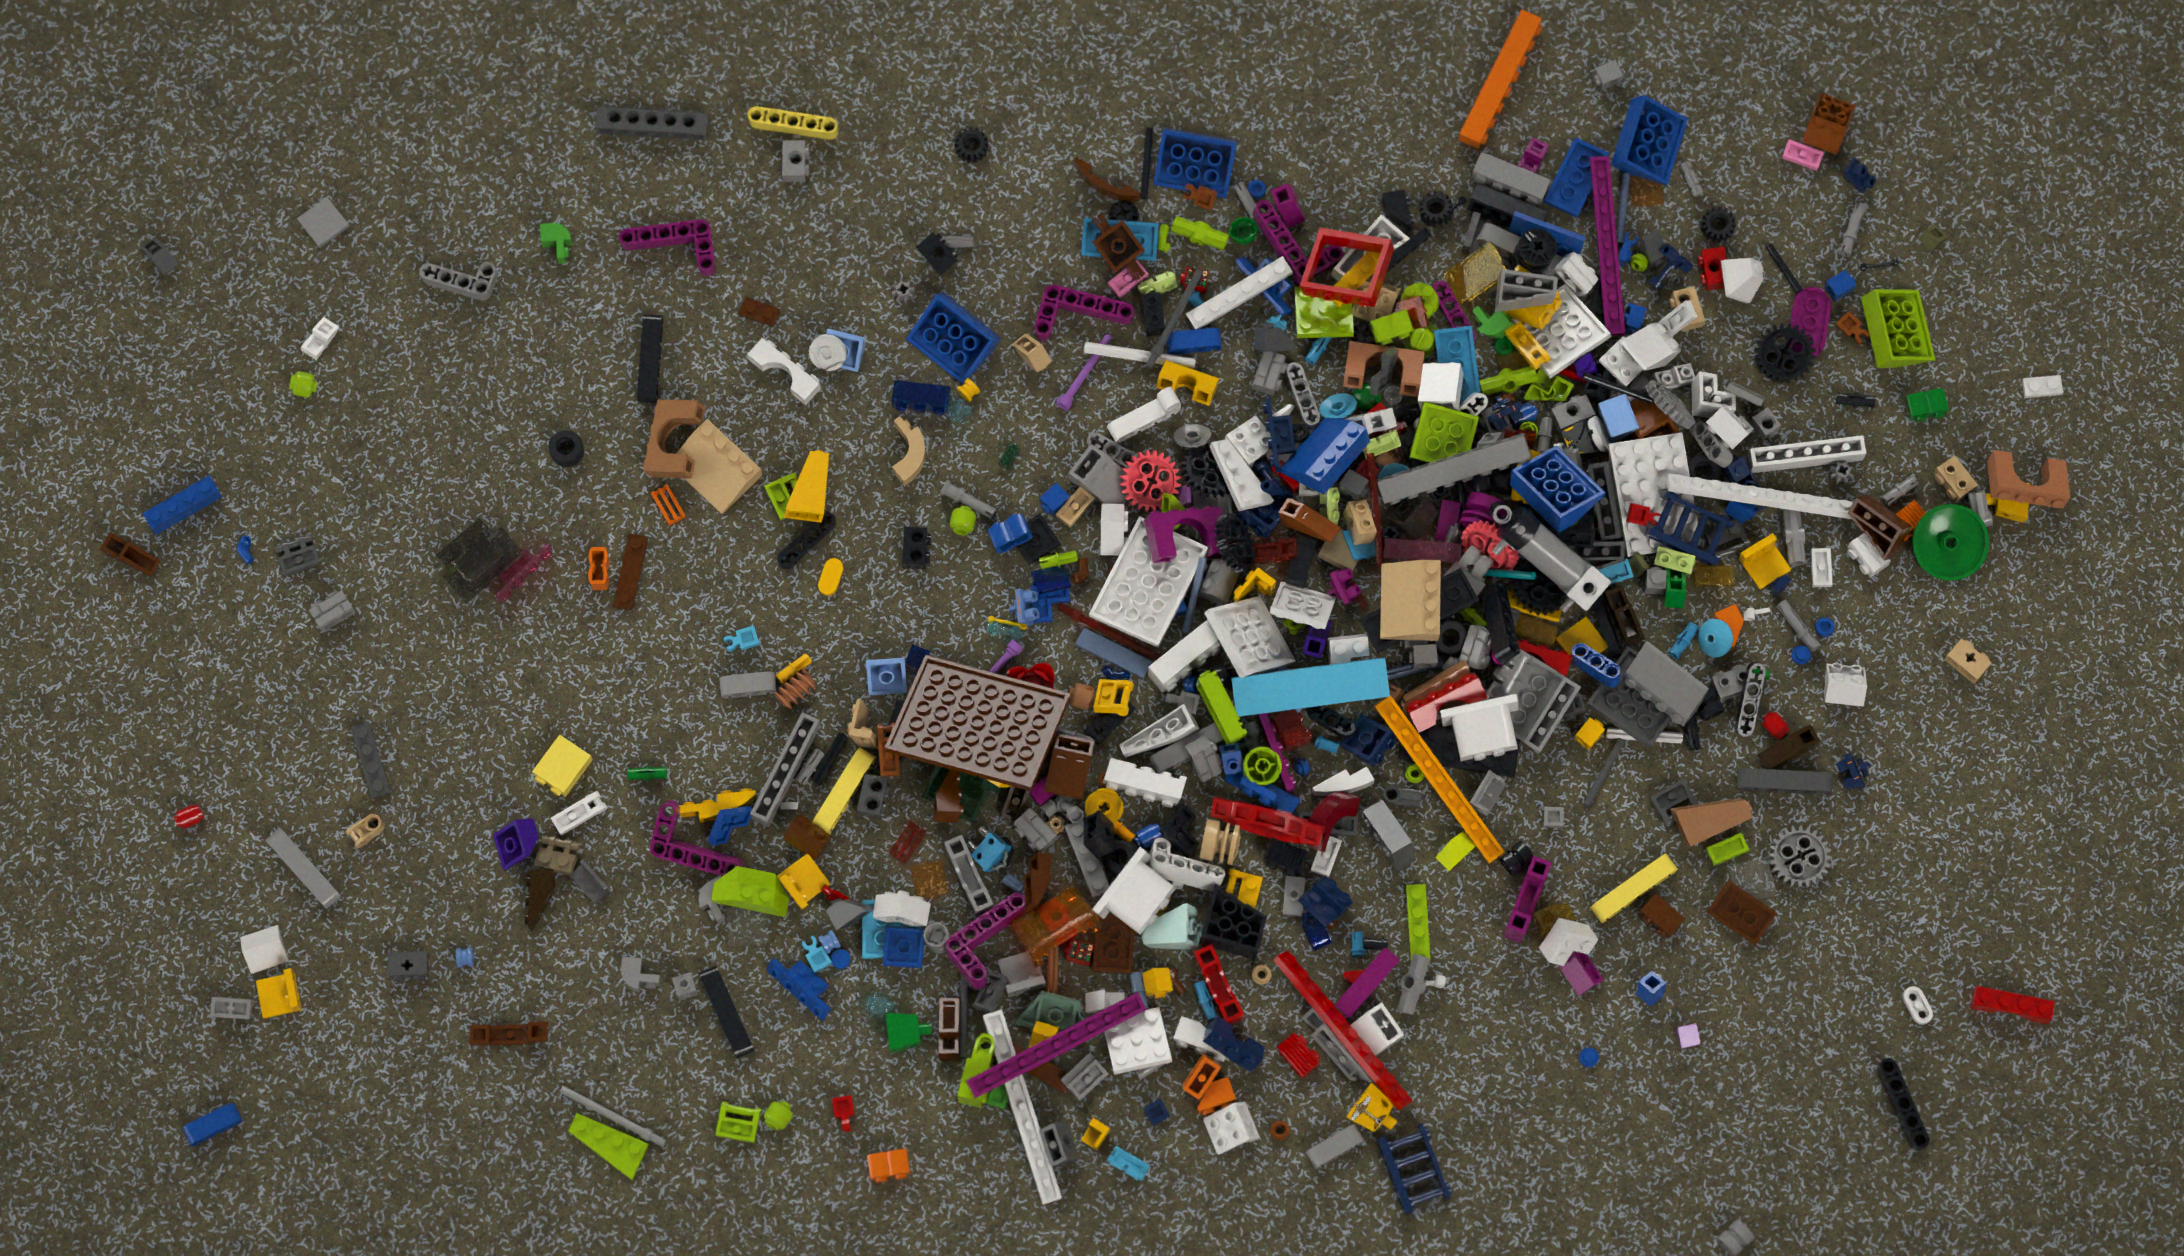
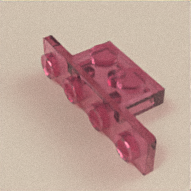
M1386 538L1384 557L1403 559V561L1441 560L1442 566V562L1458 563L1460 561L1462 544Z
M549 543L534 557L522 547L496 573V576L506 584L494 596L499 604L502 601L508 600L512 594L511 592L516 587H521L525 582V578L529 574L535 573L542 561L550 558L553 549Z

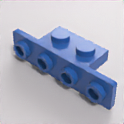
M1246 257L1237 258L1235 262L1243 273L1250 276L1273 261L1269 257L1265 258L1257 268ZM1287 277L1263 291L1262 295L1264 298L1272 302L1279 314L1288 315L1293 312L1290 306L1282 299L1283 295L1293 286Z
M1243 771L1236 775L1227 774L1225 777V782L1242 790L1245 795L1257 798L1264 805H1270L1273 808L1294 813L1300 803L1299 798L1272 784L1261 786L1255 784V782L1252 783L1244 776Z
M773 958L766 971L780 982L786 990L791 992L799 1002L811 1010L815 1016L824 1021L831 1009L819 996L827 990L829 985L801 960L787 970L779 961Z

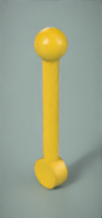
M994 616L988 617L989 623L998 622L1018 626L1022 630L1027 628L1026 624L997 619Z

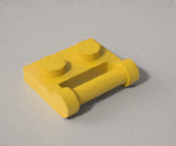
M1099 679L1093 706L1094 713L1128 715V702L1134 683L1129 680ZM1118 689L1123 690L1121 703L1115 704Z
M1229 869V879L1225 891L1233 894L1236 879H1242L1237 899L1255 908L1263 877L1240 872L1236 869Z

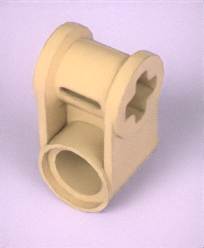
M370 814L346 830V834L351 836L356 848H361L384 830L385 824L378 815ZM373 821H379L376 828H370V824Z

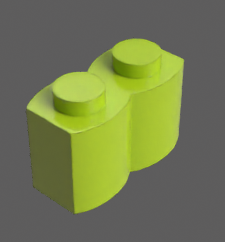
M1406 309L1369 322L1376 344L1381 343L1382 346L1392 343V339L1399 337L1400 340L1410 337V333L1414 331Z

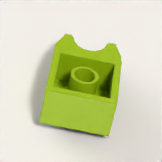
M982 1033L977 1038L972 1057L966 1060L957 1095L958 1103L982 1108L983 1103L986 1104L989 1092L974 1099L965 1081L992 1067L995 1055V1041L992 1035ZM984 1043L991 1045L988 1049L981 1048V1045Z

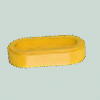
M829 559L824 565L818 588L825 596L833 595L839 586L844 570L843 564L839 559Z

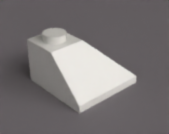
M1752 258L1722 260L1721 265L1726 297L1750 303L1763 281V266L1761 262Z

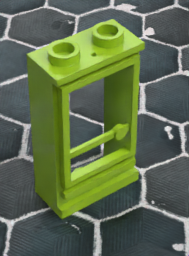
M1208 670L1199 675L1196 687L1225 744L1236 743L1245 738L1247 731L1242 729L1243 724L1242 722L1239 723L1240 718L1219 676H1216L1217 672L1211 673Z

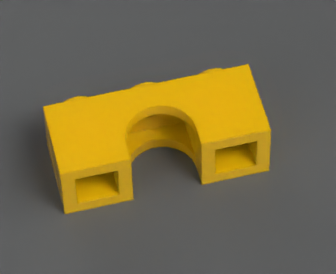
M1166 360L1159 373L1156 388L1163 390L1167 387H1172L1175 392L1178 387H1187L1193 391V401L1210 406L1219 378Z

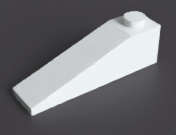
M1183 704L1119 746L1123 755L1128 757L1180 741L1198 731L1199 726L1190 711Z

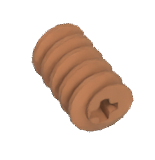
M802 668L803 675L799 672L796 673L797 679L790 678L791 684L786 682L784 683L785 689L780 687L778 688L779 694L773 693L784 707L793 709L791 702L799 704L797 697L803 700V692L809 695V687L814 690L816 689L813 678L804 668Z

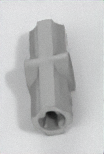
M1783 509V537L1786 538L1784 545H1787L1788 563L1792 566H1800L1806 563L1804 551L1805 531L1801 524L1800 511Z
M1413 954L1408 973L1401 979L1400 984L1403 990L1397 1011L1410 1015L1414 1014L1418 997L1426 989L1424 977L1430 958Z

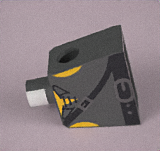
M1588 418L1563 430L1560 434L1561 442L1552 444V447L1557 445L1560 449L1570 446L1573 449L1579 448L1581 459L1597 457L1600 454V450L1592 439L1593 430L1588 428Z

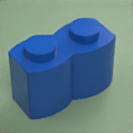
M1022 513L1012 514L1005 522H996L988 529L993 545L999 554L1007 552L1016 545L1023 544L1033 538Z

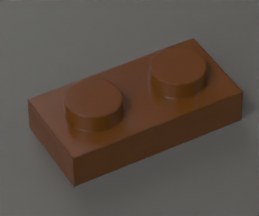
M745 297L738 314L750 320L774 327L781 310Z

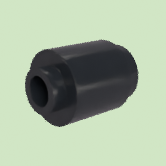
M1489 474L1473 476V479H1471L1473 492L1488 495L1493 492Z

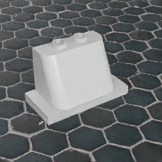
M1517 694L1440 710L1443 727L1453 726L1461 761L1475 759V761L1483 760L1488 755L1501 756L1506 751L1518 749L1510 712L1518 710Z
M1140 847L1092 910L1103 919L1111 912L1141 935L1148 924L1152 925L1158 917L1156 915L1160 909L1163 910L1170 901L1168 898L1176 888L1146 865L1151 856Z

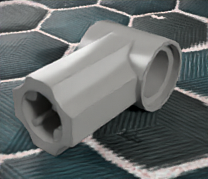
M1985 490L1969 492L1970 509L1980 516L1986 527L1992 526L1993 520L1987 506Z

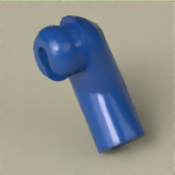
M244 535L238 542L237 553L249 565L254 561L253 556L249 553L251 538Z

